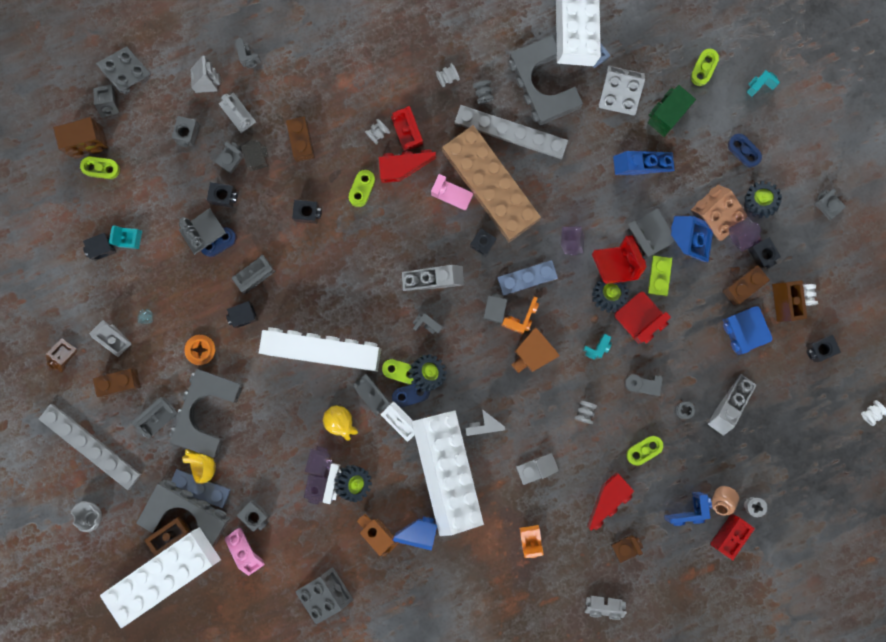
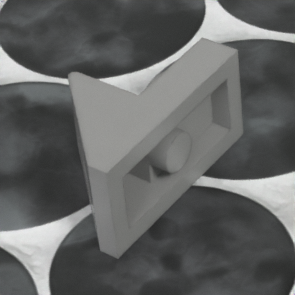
M104 320L89 333L94 340L117 357L131 345V342L113 324L109 325Z
M482 410L484 425H480V422L469 423V427L465 428L466 436L505 430V426L484 410Z
M552 453L516 466L523 485L540 478L544 479L559 471Z

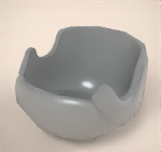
M79 502L71 510V514L74 516L73 525L80 531L91 532L99 527L102 520V512L96 504Z

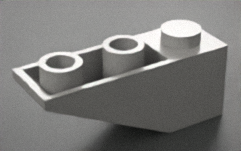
M202 56L190 69L191 87L195 93L218 91V85L221 84L220 74L213 68L212 63L205 56Z
M446 265L402 272L403 291L464 285L463 266Z
M740 374L714 411L708 425L723 436L732 430L747 405L756 384Z

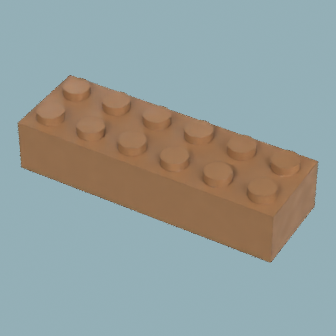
M474 125L442 147V152L508 243L540 221L541 216Z

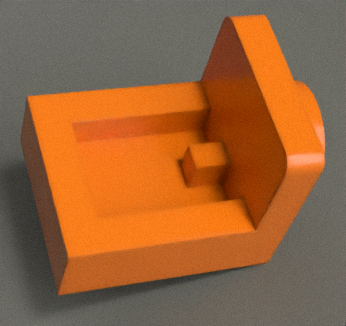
M539 525L519 528L524 558L543 556Z

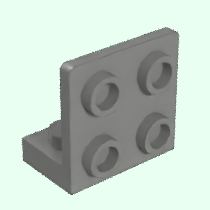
M607 66L599 108L635 115L645 82V74Z

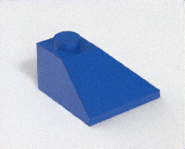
M674 216L671 236L682 252L698 260L709 262L713 232L707 223L694 216Z
M423 516V519L419 518L396 532L393 541L432 551L437 523L434 522L435 519Z

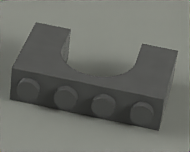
M553 36L510 53V60H508L511 70H515L517 74L516 82L519 88H523L525 92L523 94L524 100L527 105L530 104L533 110L531 111L534 122H538L539 126L577 111L583 105L576 87L550 96L538 92L532 84L531 75L537 67L557 59V45Z
M196 369V372L191 374L189 380L191 383L190 388L184 393L183 401L185 402L183 407L177 412V424L170 431V443L215 458L218 457L224 439L206 433L196 425L194 421L195 406L202 398L210 395L237 403L243 384L201 369Z
M170 480L159 482L136 524L154 533L160 528L171 508H184L194 515L198 528L200 527L214 548L230 520L226 516L227 514L220 509L212 508L207 501L193 497L190 491L181 490Z

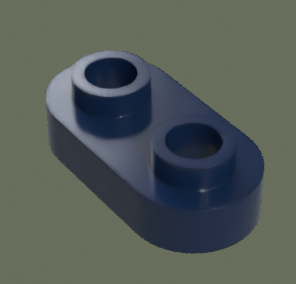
M735 134L729 139V150L743 165L752 168L761 162L762 154L760 150L745 135ZM735 142L740 144L739 148L734 145ZM748 155L753 157V161L748 160Z
M223 228L226 232L225 234L229 235V238L223 240L222 235L211 243L212 248L210 250H207L205 247L201 252L208 257L218 255L235 244L237 240L236 233L230 228Z
M417 384L408 385L396 389L392 395V400L399 407H405L427 400L430 392L426 390L422 396L417 395L418 389L415 388ZM399 394L405 395L404 401L398 399Z

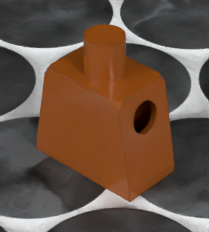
M535 328L515 350L519 358L511 365L517 373H520L526 367L533 372L560 355L539 330Z
M366 514L358 519L357 522L363 528L360 534L379 556H387L399 544L393 541L394 535L379 520H371ZM374 529L377 530L376 536L373 535Z

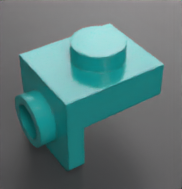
M765 70L759 78L755 76L748 84L750 88L747 93L752 97L764 83L773 90L780 81L777 80L778 78L775 74Z
M112 226L109 244L120 248L139 249L142 230Z
M603 334L595 350L584 346L582 350L586 352L585 356L593 360L596 357L602 358L604 352L608 353L611 348V336Z

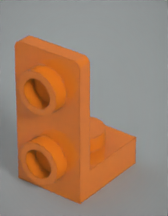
M533 297L523 324L519 323V319L509 316V318H504L501 326L523 334L524 331H529L532 323L529 318L531 313L535 314L539 303L536 301L538 297Z

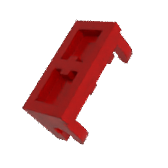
M410 106L392 113L391 119L403 151L406 152L423 146V140Z
M731 514L710 545L733 561L755 528L740 517Z

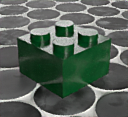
M680 85L675 89L671 87L662 100L652 109L648 115L650 119L647 123L665 137L696 101V98Z

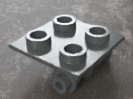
M128 47L96 63L119 92L124 94L130 92V86L151 75Z
M210 208L192 221L185 217L179 220V226L181 227L179 231L194 255L226 233Z

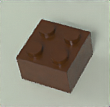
M91 117L53 127L58 149L71 158H82L84 154L90 152L96 154L102 152V149L108 148L103 127Z

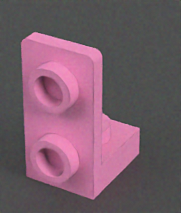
M440 174L431 190V196L463 210L467 209L473 196L472 192L446 181V177Z
M241 528L236 529L225 537L227 546L238 569L249 576L265 565L263 560L252 551Z

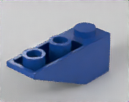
M625 151L613 156L615 175H639L675 171L673 152Z

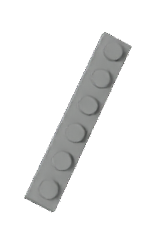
M460 105L455 120V125L470 128L474 125L480 133L562 159L568 142L566 139Z
M50 404L39 417L42 423L125 489L130 490L142 475L54 404Z

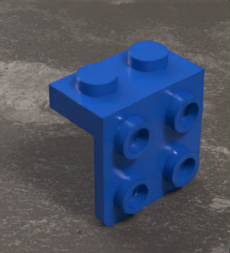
M758 306L723 319L724 330L729 334L732 349L737 355L747 353L756 347L772 341L771 333Z
M692 492L694 512L664 515V519L673 524V526L685 525L686 521L693 522V524L705 523V519H710L711 499L702 492Z

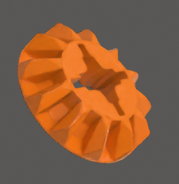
M195 335L187 341L185 356L191 363L204 365L214 358L216 349L214 342L209 337ZM200 345H202V348L208 349V351L202 352L201 356H199V352L193 351V349L199 348Z

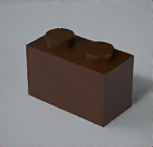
M305 116L286 120L292 153L296 162L315 158L308 122Z
M757 265L725 288L723 293L736 306L768 283L770 279Z
M803 280L772 284L777 322L807 319Z
M127 369L93 378L97 397H107L141 388L137 369Z
M182 515L145 539V542L156 557L193 530Z

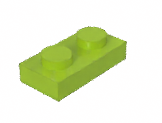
M652 256L647 294L668 296L672 258Z

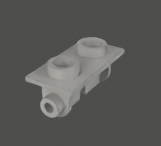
M234 92L231 95L224 94L221 97L223 101L219 105L241 133L256 123Z
M590 596L586 598V605H589V607L586 608L584 613H589L591 617H601V615L609 616V619L620 620L627 614V611H622L626 609V602H622V599L608 598L607 605H604L605 597Z

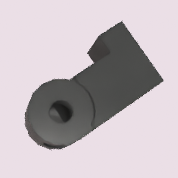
M629 375L624 380V386L631 392L660 396L663 377L655 375L652 380L641 379L638 375Z

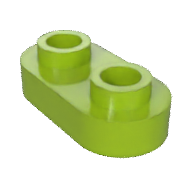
M705 49L700 54L691 73V81L695 85L703 86L710 80L719 61V55L715 50ZM705 58H709L711 62H706ZM701 74L703 79H698L697 75Z
M86 157L80 163L81 171L90 177L114 179L120 172L119 165L111 159ZM91 165H94L93 170L89 169ZM113 167V171L108 173V169Z
M360 171L354 180L349 193V201L355 207H363L369 199L375 184V177L371 171ZM364 176L369 178L367 182L362 181ZM361 194L362 197L361 199L357 200L355 199V195Z
M394 359L387 360L383 364L382 372L387 378L412 384L413 378L409 379L406 376L409 369L412 368L410 364ZM390 365L395 366V371L392 373L388 371Z
M648 436L628 449L626 453L627 460L633 465H642L662 452L663 442L657 436ZM651 442L655 443L654 449H651L649 447V444ZM634 452L639 453V457L637 459L633 458Z

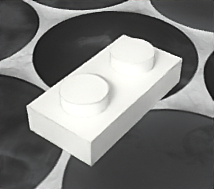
M393 401L383 411L381 416L408 442L415 435L411 422L413 420Z
M331 464L323 503L331 504L337 498L338 494L335 492L337 489L334 488L337 482H334V478L338 479L337 472L342 473L340 464Z

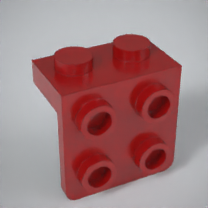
M633 235L626 236L619 247L598 249L592 253L601 278L606 284L638 280L647 267Z
M639 292L615 313V318L638 344L643 341L648 343L655 337L653 333L657 329L661 331L669 325L667 321L671 318L667 312L662 313L644 292Z

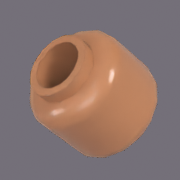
M718 487L711 499L712 508L720 515H731L735 512L739 502L738 493L731 487Z

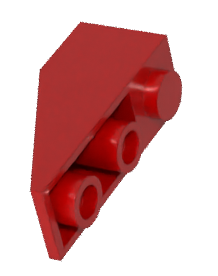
M422 150L417 154H413L411 151L402 152V155L395 156L393 153L383 154V157H379L381 183L401 182L435 160L436 152Z
M618 473L611 476L601 486L587 525L591 531L599 529L604 524L603 520L607 516H613L618 511L617 507L622 502L625 504L633 497L631 494L634 490Z

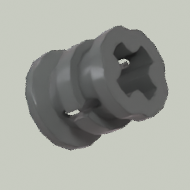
M483 80L473 84V88L477 89L475 93L479 98L477 100L479 104L494 100V96L491 95L492 88L489 87L491 80Z

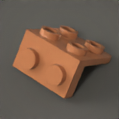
M720 185L712 188L691 209L694 216L705 220L715 237L720 241H723L747 218L746 212L732 190Z

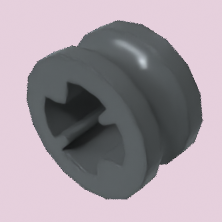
M682 402L676 407V414L681 419H689L695 413L694 405L690 402ZM683 405L690 408V411H688L689 415L681 413Z

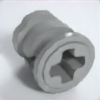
M450 63L449 68L445 67L442 69L443 71L435 72L442 87H445L446 83H453L455 79L457 81L460 80L458 72L452 63Z
M376 119L377 123L370 126L371 129L369 131H365L375 144L378 143L380 138H384L385 133L390 134L389 129L379 119Z
M581 401V408H578L577 411L579 414L574 419L587 424H593L591 418L595 415L593 411L597 408V405Z
M751 497L744 502L746 512L753 517H762L767 512V504L761 498ZM753 504L758 506L757 510L752 508Z

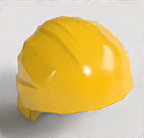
M334 405L325 411L323 425L327 431L334 435H342L347 441L351 439L350 434H358L357 429L352 426V416L345 407Z
M185 449L186 455L182 457V461L190 463L195 482L206 483L211 480L216 470L214 458Z

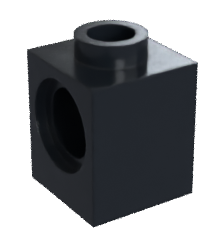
M210 182L207 201L210 204L233 208V204L238 199L236 189L230 185ZM227 191V197L221 200L219 198L220 193Z
M294 200L292 219L295 222L317 224L318 219H321L322 208L319 207V204L313 201ZM306 208H312L310 216L303 215V211Z
M480 228L471 242L470 248L486 257L496 243L497 238Z
M102 233L84 240L85 247H83V251L86 257L97 261L117 253L114 245L109 244L110 235Z
M770 237L748 249L760 268L765 266L768 269L776 265V260L781 257ZM763 250H765V251L768 252V254H769V258H768V259H764V258H763V256H762V251H763Z
M249 301L227 309V321L234 328H240L258 321L254 307Z
M833 335L825 336L806 345L808 349L806 350L807 355L814 363L841 353ZM820 345H823L825 348L823 355L818 350Z

